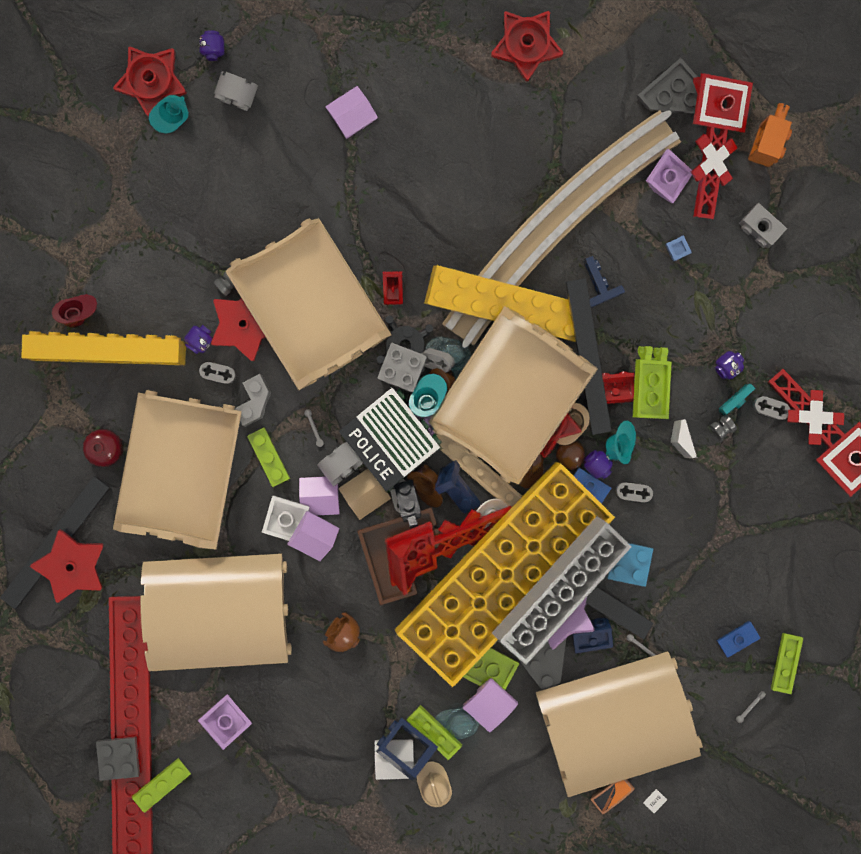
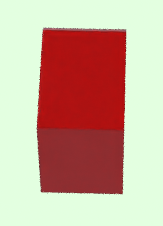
M383 272L384 305L403 304L402 272Z

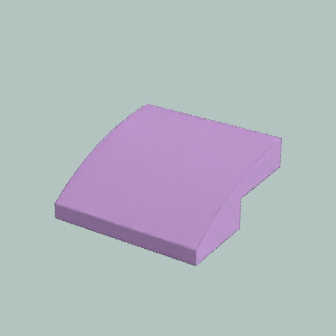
M490 678L477 689V693L463 704V709L486 730L491 732L509 716L518 705V702Z

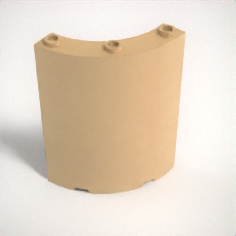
M309 218L303 221L301 227L277 243L272 242L268 244L265 250L243 260L240 258L230 263L231 267L225 271L299 390L315 383L318 378L326 377L363 355L362 352L371 347L374 348L391 336L390 331L319 218L314 220Z
M504 306L444 397L440 407L429 420V423L433 427V431L439 436L445 435L468 448L470 454L485 460L501 474L500 478L507 483L514 482L519 484L597 371V368L581 355L575 354L572 348L535 323L531 324L525 320V317Z
M146 390L145 394L138 393L113 529L119 532L146 535V532H150L149 535L158 536L157 538L172 541L176 539L199 548L216 549L242 411L234 410L235 406L223 404V408L200 404V400L189 398V401L160 397L157 396L158 392Z
M282 554L143 562L141 585H144V595L141 596V624L143 642H147L148 651H145L148 671L288 663V655H292L291 643L287 641L285 616H288V604H284V573H287V562L283 561Z
M668 651L536 692L545 725H550L547 727L568 797L701 756L700 748L703 746L700 737L696 734L690 713L693 711L690 700H686L676 669H678L676 660L670 657Z

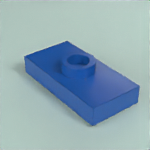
M579 467L573 475L602 504L611 487L593 478Z
M748 621L716 641L728 658L759 640L760 636L752 623Z

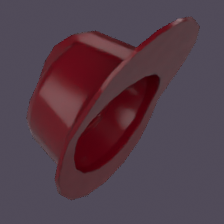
M85 294L61 300L52 309L53 319L68 327H78L95 312L97 308L96 298Z

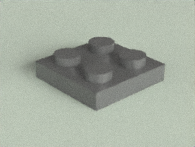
M137 736L98 740L96 742L100 781L140 776Z

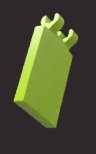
M639 346L638 355L640 359H636L633 417L669 419L672 362L667 361L668 348L660 347L653 350L650 346Z
M490 648L463 677L479 686L492 678L506 690L519 662Z

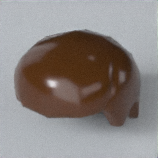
M576 440L568 445L559 444L556 451L557 461L566 469L573 470L580 467L585 458V449L582 443Z

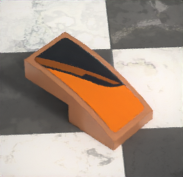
M628 779L607 785L591 797V801L603 815L625 799L635 788Z

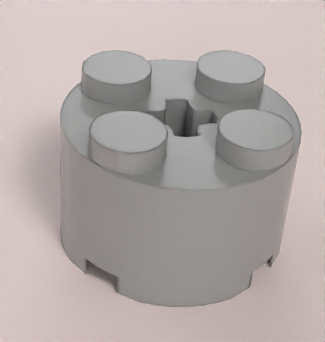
M222 71L214 92V98L229 105L232 101V104L237 106V108L248 111V108H251L258 85L253 82L249 84L242 77Z
M345 442L336 448L333 453L321 460L317 466L334 487L342 481L341 477L347 478L354 472L352 468L356 470L363 462L351 446Z

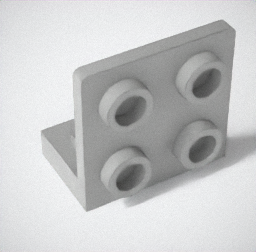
M391 343L377 379L413 393L427 356Z

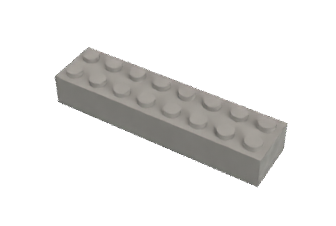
M596 516L492 634L523 663L527 664L632 546L607 522Z

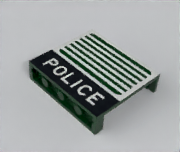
M394 388L388 390L339 431L386 492L394 489V485L437 450L443 449L440 446L442 441L436 434L432 435L428 431L430 426L424 419L420 420L412 413L404 401L406 396L400 389L396 391Z

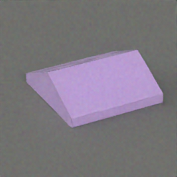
M358 86L325 106L346 139L378 119L369 101Z
M667 149L646 182L653 192L670 203H674L692 176V170L673 152Z
M326 477L299 478L300 504L309 506L310 513L314 515L340 514L338 484L333 487Z
M306 511L287 544L321 561L332 549L339 528Z
M228 694L198 720L222 750L252 724Z

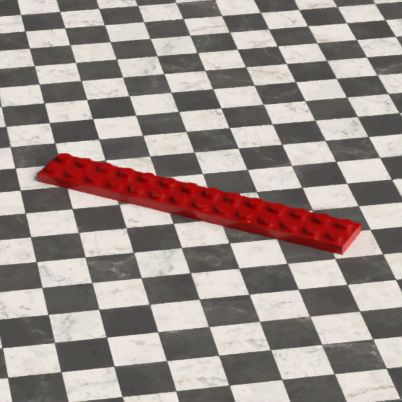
M141 596L109 597L111 739L137 736L140 769L139 777L112 779L113 854H153L152 807L144 813L132 799L136 792L152 780L150 671H148L145 651H148L147 642H143Z

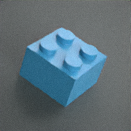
M628 543L632 547L605 577L610 580L646 587L653 548Z

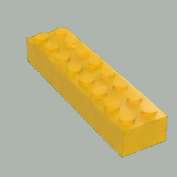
M438 265L433 266L424 304L494 322L504 306L525 317L526 321L531 324L535 323L556 338L576 342L568 299Z
M29 331V335H22L21 358L32 361L185 365L186 342L181 341V338L171 335H166L165 339H162V337L157 335H146V338L134 334H126V338H123L119 334H107V337H104V335L97 333H87V337H85V335L80 333H68V336H66V334L59 332H49L47 335L41 332Z

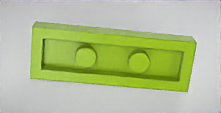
M265 427L248 435L247 437L272 487L289 480L290 477Z
M782 633L771 690L792 694L803 637Z
M421 705L407 718V721L415 729L438 746L437 750L448 760L462 747V744Z
M178 758L136 792L132 799L145 813L191 773Z

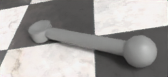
M307 409L304 414L308 417L317 439L316 445L322 447L324 441L319 437L311 416L312 411Z
M632 634L627 635L629 642L632 641L650 656H655L653 652L634 639Z
M761 691L742 715L737 716L736 721L742 723L744 717L760 699L765 697L766 693Z

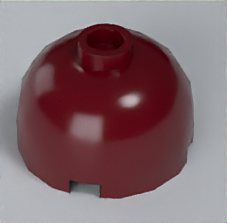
M98 429L91 432L85 438L83 453L91 464L98 467H108L115 464L122 455L123 444L121 438L111 430Z

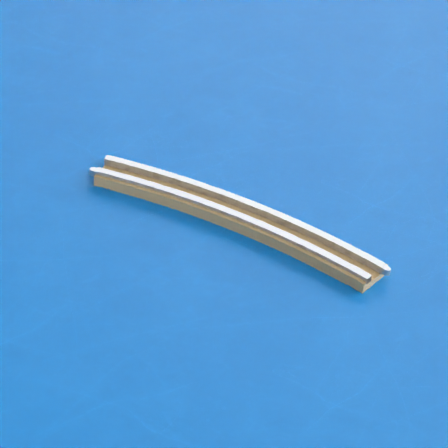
M659 110L585 165L525 221L478 276L519 287L547 254L589 213L631 178L663 156L667 149L671 150L681 143L676 131L673 133L666 122L671 115V111L662 113ZM451 311L442 325L464 340L462 347L466 348L470 344L472 346L475 345L491 321Z

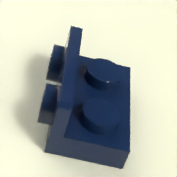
M608 618L590 620L594 628L593 632L572 634L575 654L613 648L612 629Z

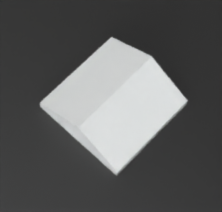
M686 420L674 421L671 443L685 458L697 457Z
M272 496L262 533L289 541L310 507Z
M413 739L391 740L385 748L412 768L414 766ZM375 740V751L378 749L376 744L379 740ZM375 752L376 780L409 779Z

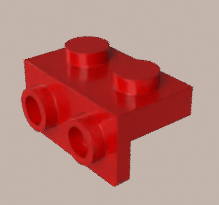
M634 373L602 374L607 404L634 402Z

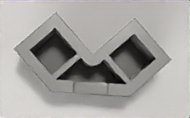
M261 374L243 382L251 400L234 409L242 411L240 418L242 426H248L264 416L271 391Z

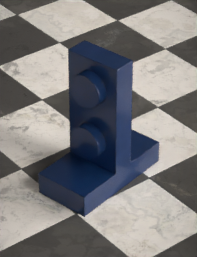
M593 256L583 261L598 296L589 299L591 308L625 293L622 285L612 290H607L609 285L606 278L602 277L599 272L601 267L597 259L594 260Z
M455 460L440 469L435 490L439 494L446 491L463 514L479 507L480 501L458 474L460 464Z

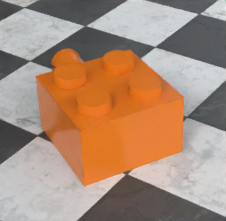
M778 103L775 115H769L760 124L748 158L749 161L770 167L777 163L780 158H783L786 147H784L785 141H788L792 134V129H790L792 122L785 120L790 106L786 105L784 107L783 103Z

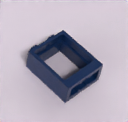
M401 718L398 722L396 720L393 721L388 728L390 733L387 737L384 735L376 744L378 749L375 752L410 780H414L438 746ZM400 727L427 747L412 768L385 748Z

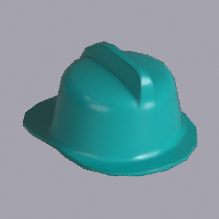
M176 95L165 97L149 113L151 126L161 133L175 131L188 118L184 97Z
M428 374L422 377L409 399V408L412 413L420 417L433 415L440 407L446 395L447 384L445 380L436 374Z
M623 421L619 425L617 433L607 439L606 455L610 460H619L622 464L630 462L636 441V431L631 422Z

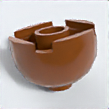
M346 612L342 613L343 617L341 619L338 617L334 619L325 633V636L328 637L327 641L323 640V644L335 652H345L355 648L360 641V627L357 621Z

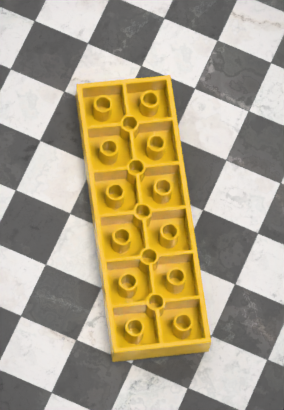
M555 462L395 628L397 635L444 680L454 687L498 641L492 632L596 516L608 524L615 517L561 463Z

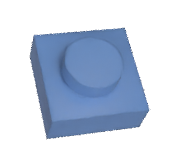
M684 235L665 244L673 262L692 253Z

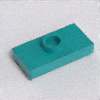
M745 384L719 408V412L722 415H727L735 407L737 409L746 402L745 398L755 390L752 384Z

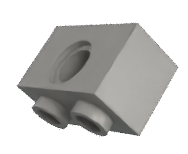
M759 203L739 222L742 226L741 229L746 234H751L755 237L756 243L763 248L772 246L787 229ZM758 223L764 224L765 232L758 229Z

